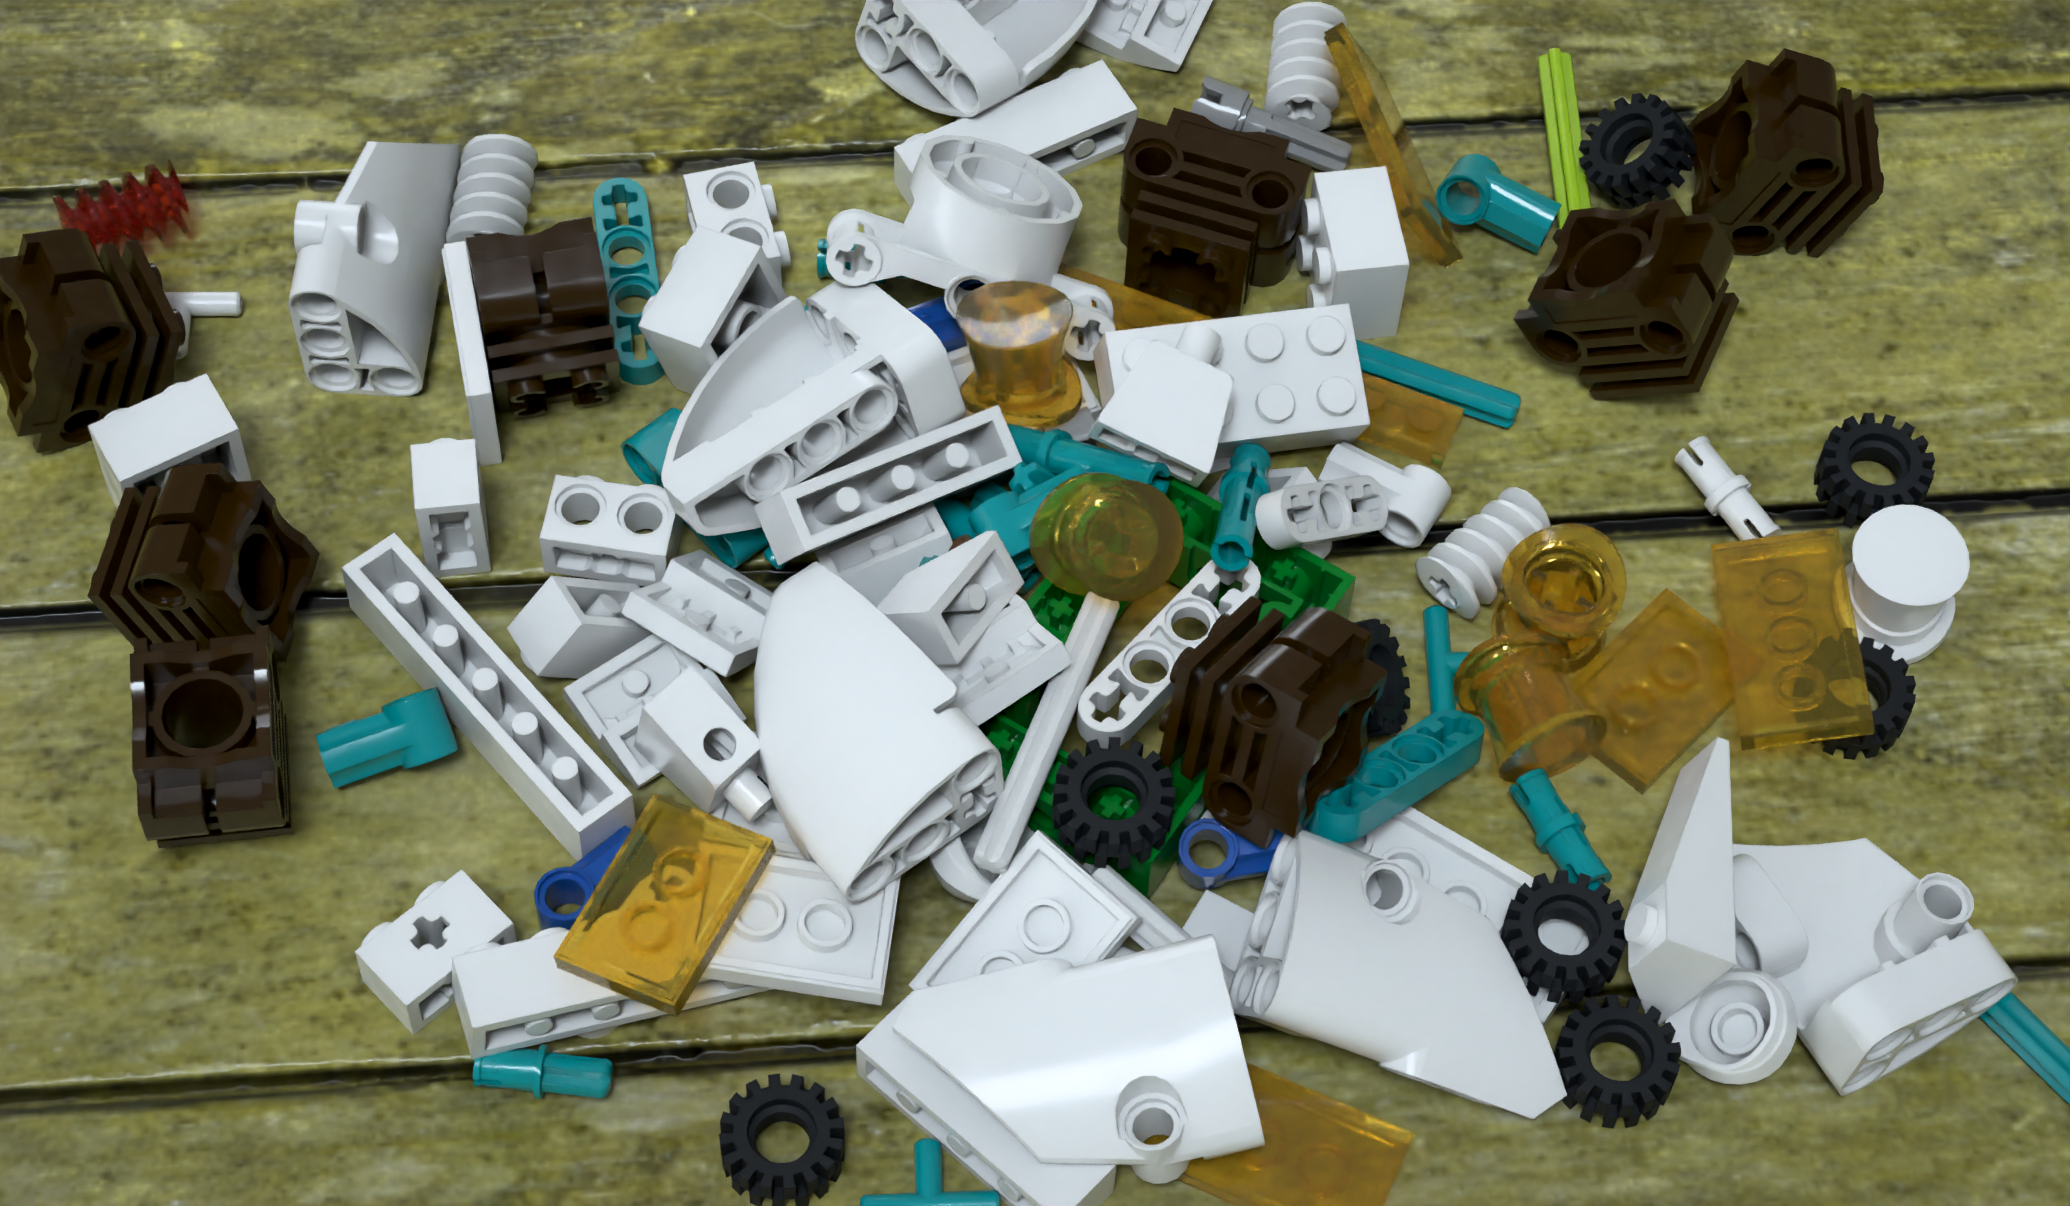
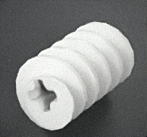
M1302 2L1291 5L1279 13L1274 20L1267 92L1264 105L1265 111L1316 131L1330 127L1333 119L1331 113L1338 107L1340 97L1338 89L1341 84L1342 75L1340 71L1343 65L1344 57L1342 53L1344 52V34L1347 27V20L1343 12L1332 5L1322 2Z
M507 134L475 136L468 141L461 153V167L457 174L458 185L453 194L454 205L449 215L450 225L446 231V243L466 241L468 237L497 232L507 235H525L523 227L528 221L527 207L532 199L530 189L535 182L534 169L538 164L536 149L523 139Z
M1517 487L1506 488L1498 496V500L1490 501L1481 510L1480 514L1471 516L1463 524V528L1455 529L1445 539V542L1436 544L1428 552L1427 557H1420L1415 562L1416 572L1422 585L1431 596L1444 606L1452 609L1456 614L1467 619L1474 618L1480 612V603L1490 605L1498 597L1497 588L1499 590H1508L1515 583V575L1525 576L1533 569V561L1542 562L1550 555V544L1546 537L1550 532L1551 525L1548 515L1539 500L1527 491Z

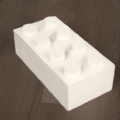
M1349 303L1194 321L1211 328L1221 336V341L1210 365L1229 373L1234 378L1214 459L1234 456L1235 448L1244 443L1259 444L1268 453L1340 444L1342 441L1350 443L1354 442L1369 427L1370 418ZM1186 323L1104 332L1093 350L1102 411L1152 339L1160 340L1175 348ZM1108 446V447H1109V450L1122 453V452H1120V451H1118V450H1116V449H1114V448Z

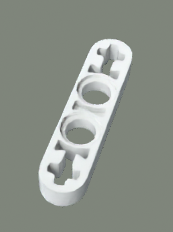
M1213 560L1209 561L1084 689L1079 697L1076 725L1079 734L1086 742L1098 739L1100 748L1108 749L1109 737H1121V746L1173 695L1175 684L1170 681V673L1182 651L1187 647L1195 649L1205 640L1213 624L1222 614L1227 613L1231 615L1250 596L1258 599L1261 575L1258 567L1251 560L1245 568L1238 571L1224 570L1217 566ZM1235 580L1241 582L1242 590L1239 591L1235 588L1228 590L1219 600L1217 610L1213 603L1218 597L1220 582L1226 585L1232 584ZM1192 617L1202 621L1207 626L1208 632L1200 639L1193 641L1185 640L1175 634L1172 625L1181 618ZM1154 660L1166 669L1167 675L1159 682L1143 683L1132 675L1130 669L1138 661ZM1121 689L1126 697L1119 705L1118 721L1111 717L1105 718L1102 722L1095 720L1096 708L1104 713L1109 711L1119 701Z

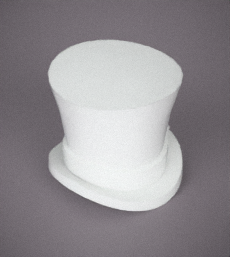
M1900 504L1886 507L1866 519L1855 534L1852 545L1853 561L1844 567L1834 585L1832 595L1833 611L1843 636L1853 635L1854 643L1861 644L1863 637L1875 639L1874 648L1880 650L1886 644L1894 649L1891 657L1894 661L1903 658L1909 665L1931 654L1948 635L1955 614L1954 595L1962 588L1968 577L1970 568L1969 551L1964 538L1957 528L1937 512L1918 505Z

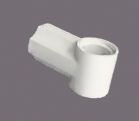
M1345 441L1335 445L1327 457L1324 468L1318 478V482L1362 475L1373 477L1382 487L1388 503L1387 523L1378 531L1391 542L1407 548H1415L1421 545L1452 496L1451 488L1447 481L1434 470L1418 464H1410L1402 470ZM1351 503L1352 508L1357 510L1355 504Z

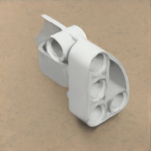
M367 141L334 202L299 200L294 220V246L297 258L288 307L305 375L308 381L315 387L334 393L393 397L411 396L422 390L438 289L446 278L441 249L444 248V244H447L446 231L450 225L449 215L454 205L453 194L458 185L457 174L461 167L462 144Z
M1302 830L1294 839L1286 834L1283 835L1274 853L1231 983L1229 996L1234 1014L1291 1035L1316 1039L1378 1061L1380 1068L1459 1097L1501 1108L1530 1119L1536 1118L1567 1096L1555 1056L1530 994L1511 955L1489 918L1415 877L1406 866L1396 860L1380 859L1306 830ZM1376 872L1381 878L1383 888L1378 902L1372 905L1366 895V883L1369 877Z
M1867 838L1809 845L1733 844L1737 964L1732 969H1755L1768 973L1783 984L1795 1004L1798 1021L1797 1035L1841 1096L1854 1093L1925 1054L1999 1002L2018 983V978L1981 929L1974 930L1969 924L1968 920L1974 910V898L1969 888L1961 880L1950 874L1937 872L1927 874L1920 880Z
M1213 934L1074 967L1072 963L1064 959H1043L915 990L911 993L892 1026L894 1033L921 1051L957 1081L1043 1164L1131 1165L1134 1173L1143 1181L1160 1184L1177 1179L1187 1169L1192 1159L1203 1157L1204 1160L1265 1146L1252 1084ZM1154 1135L1169 1136L1166 1141L1160 1144L1148 1145L1143 1143L1147 1138Z

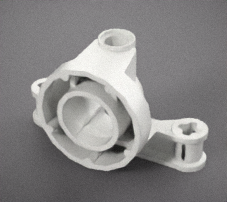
M942 135L927 140L920 152L908 183L914 202L904 224L860 209L841 211L829 223L826 238L828 243L826 264L833 278L844 285L859 286L901 275L944 289V302L947 311L953 318L963 323L975 324L984 322L994 315L998 307L1042 320L1069 355L1079 360H1094L1093 350L1104 332L1116 331L1114 321L1112 320L1114 313L1112 300L1104 289L1057 273L1065 248L1083 207L1076 190L1056 171L1033 157L1000 143L971 136ZM858 225L863 226V232H858ZM854 244H858L855 251L851 250ZM845 262H850V270L845 268ZM969 279L985 283L983 287L973 291L964 290L958 286L961 282ZM1092 300L1096 302V308L1092 307ZM1078 336L1082 337L1083 345L1079 343Z

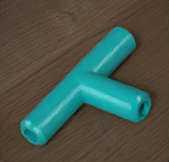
M1432 605L1423 611L1430 711L1432 714L1441 710H1456L1454 677H1501L1505 669L1504 655L1501 652H1451L1448 610L1440 605Z
M923 1138L914 1144L916 1193L868 1194L860 1198V1206H1000V1196L996 1190L943 1192L941 1143L934 1138Z

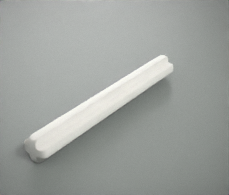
M1092 590L1085 597L1064 646L1073 664L1050 678L1006 778L1004 791L999 795L975 849L974 863L981 869L1000 875L1009 868L1077 710L1079 697L1089 682L1117 617L1120 604L1117 598L1112 595H1106L1100 590Z

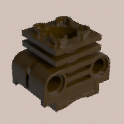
M1784 48L1769 66L1746 60L1731 77L1730 85L1725 94L1713 105L1702 110L1688 125L1695 136L1692 140L1697 145L1696 154L1689 155L1694 161L1693 166L1696 175V187L1691 199L1692 214L1713 213L1732 243L1735 251L1734 255L1760 256L1776 248L1786 238L1787 250L1798 252L1806 244L1807 255L1818 258L1837 238L1843 236L1848 227L1870 205L1876 203L1883 193L1884 176L1880 169L1877 142L1879 129L1875 123L1873 98L1862 93L1853 102L1852 90L1841 87L1837 91L1835 69L1829 62L1820 58Z
M1173 108L1167 126L1137 118L1124 150L1117 231L1120 241L1127 247L1124 290L1138 294L1149 301H1163L1195 310L1209 318L1241 316L1243 304H1246L1249 296L1250 286H1274L1283 281L1290 272L1296 255L1297 236L1302 235V201L1306 198L1307 184L1312 166L1287 159L1290 142L1288 139L1263 132L1230 130L1211 122L1202 115Z
M1675 199L1649 201L1642 206L1627 210H1609L1598 207L1571 210L1562 229L1556 230L1552 238L1557 245V250L1547 270L1538 277L1528 298L1529 308L1518 310L1513 319L1533 349L1551 363L1567 367L1582 366L1578 376L1583 383H1593L1589 392L1595 400L1699 392L1739 303V299L1734 292L1725 293L1729 285L1725 276L1733 261L1735 251L1713 213L1686 216Z
M585 217L558 222L549 229L531 235L518 236L497 232L466 238L477 310L487 362L490 367L497 412L511 411V416L516 418L531 417L546 412L547 404L573 400L574 406L577 407L593 406L609 400V393L620 392L619 356L617 349H615L613 325H610V307L592 218Z
M76 228L27 233L22 236L18 256L0 258V384L7 398V415L17 436L35 434L33 446L37 453L77 447L92 441L88 425L103 419L110 412L117 410L118 405L120 408H129L162 393L173 384V367L178 349L185 342L184 320L177 309H172L163 291L159 269L155 264L149 263L138 239L125 242L121 257L114 243L102 244L100 254L98 255L86 232Z
M222 463L179 465L170 468L166 472L161 488L159 486H147L144 496L137 487L124 489L116 515L111 522L110 532L97 570L92 576L91 587L87 597L133 647V639L147 637L149 644L196 639L200 651L210 650V638L254 634L255 626L268 625L277 662H286L295 635L293 625L296 606L304 590L312 580L320 553L304 534L293 528L282 517L276 506L275 498L260 480L237 482ZM278 665V672H279V677H280V674H281V670H282V669H281L280 666Z
M1250 596L1231 615L1227 613L1222 614L1213 624L1208 637L1195 649L1193 647L1184 649L1175 661L1170 673V681L1175 684L1172 700L1165 709L1159 723V730L1164 733L1159 756L1162 757L1161 763L1170 767L1185 753L1180 774L1190 780L1207 766L1203 783V799L1208 811L1226 828L1266 849L1272 843L1275 828L1294 839L1312 820L1314 809L1318 802L1331 791L1345 786L1362 769L1369 745L1367 737L1368 715L1374 703L1382 696L1388 670L1366 659L1372 633L1335 612L1322 607H1309L1297 615L1282 630L1285 614L1273 608L1258 623L1262 601Z
M255 626L254 634L210 638V650L203 651L199 650L196 639L149 644L147 637L133 639L134 653L130 654L133 725L132 772L137 783L138 817L147 841L157 840L159 848L293 834L288 723L280 696L278 664L269 626Z

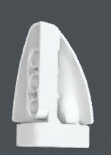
M866 0L856 28L855 42L858 52L866 65L900 95L933 112L949 116L972 117L1014 96L1044 76L1066 54L1084 31L1098 0Z
M835 280L806 298V311L801 300L797 297L789 296L742 333L714 362L680 414L667 448L661 472V481L672 508L697 533L704 536L760 528L762 526L753 506L779 491L964 418L966 409L949 356L934 331L873 282L859 286H850Z
M815 561L782 582L770 599L760 635L754 670V718L756 734L759 739V755L772 799L789 836L807 861L813 858L848 901L857 902L873 895L991 813L999 795L1004 791L1002 761L999 750L961 708L948 707L957 698V688L954 683L868 599L841 577Z

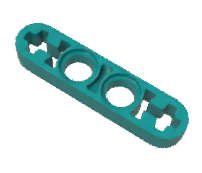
M616 177L600 184L593 195L597 241L609 300L610 325H613L615 349H617L619 356V377L633 385H647L663 377L665 371L645 337L647 359L635 360L632 335L642 334L638 327L642 312L628 314L617 307L620 300L627 296L639 295L649 300L660 289L647 195L644 188L637 181ZM626 203L629 225L617 227L614 204ZM623 247H634L644 254L639 261L630 265H621L610 258L613 252Z
M1441 710L1432 713L1366 754L1362 769L1345 786L1331 791L1318 802L1314 809L1312 820L1307 825L1309 831L1338 843L1352 842L1362 838L1474 766L1480 760L1485 726L1480 719L1463 711Z

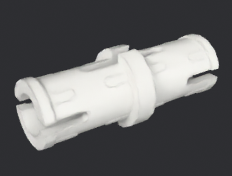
M1701 436L1689 442L1690 447L1703 461V465L1700 464L1692 453L1689 454L1685 448L1678 452L1674 460L1707 498L1704 503L1705 507L1713 516L1720 515L1746 547L1745 549L1749 555L1753 556L1767 549V545L1754 531L1753 526L1756 527L1764 538H1768L1771 543H1774L1780 537L1782 529L1772 521L1749 493L1752 485L1745 476L1741 474L1735 475L1711 445L1707 436Z

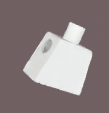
M1188 322L1175 348L1160 340L1152 339L1092 425L1087 436L1126 455L1164 463L1169 468L1170 476L1197 488L1207 477L1213 466L1234 383V378L1229 373L1210 365L1221 341V336L1205 325Z
M692 665L685 669L642 708L634 747L702 811L709 814L726 799L751 823L774 802L768 784L755 772L760 759L758 737Z

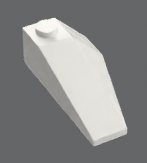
M1721 737L1713 740L1681 768L1625 921L1624 935L1628 941V971L1639 999H1641L1645 1014L1652 1005L1662 1012L1658 1021L1659 1025L1737 964L1729 740Z

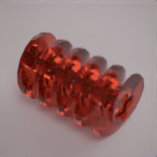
M169 158L167 163L168 177H165L154 164H149L145 166L144 185H141L131 172L122 173L121 193H118L109 181L104 179L98 182L97 201L82 187L75 189L73 209L70 208L61 196L56 195L52 197L62 229L76 228L86 232L96 251L98 245L114 243L119 254L121 237L124 236L129 241L138 239L143 249L144 230L148 228L160 242L167 241V222L173 221L184 235L190 233V212L181 184Z

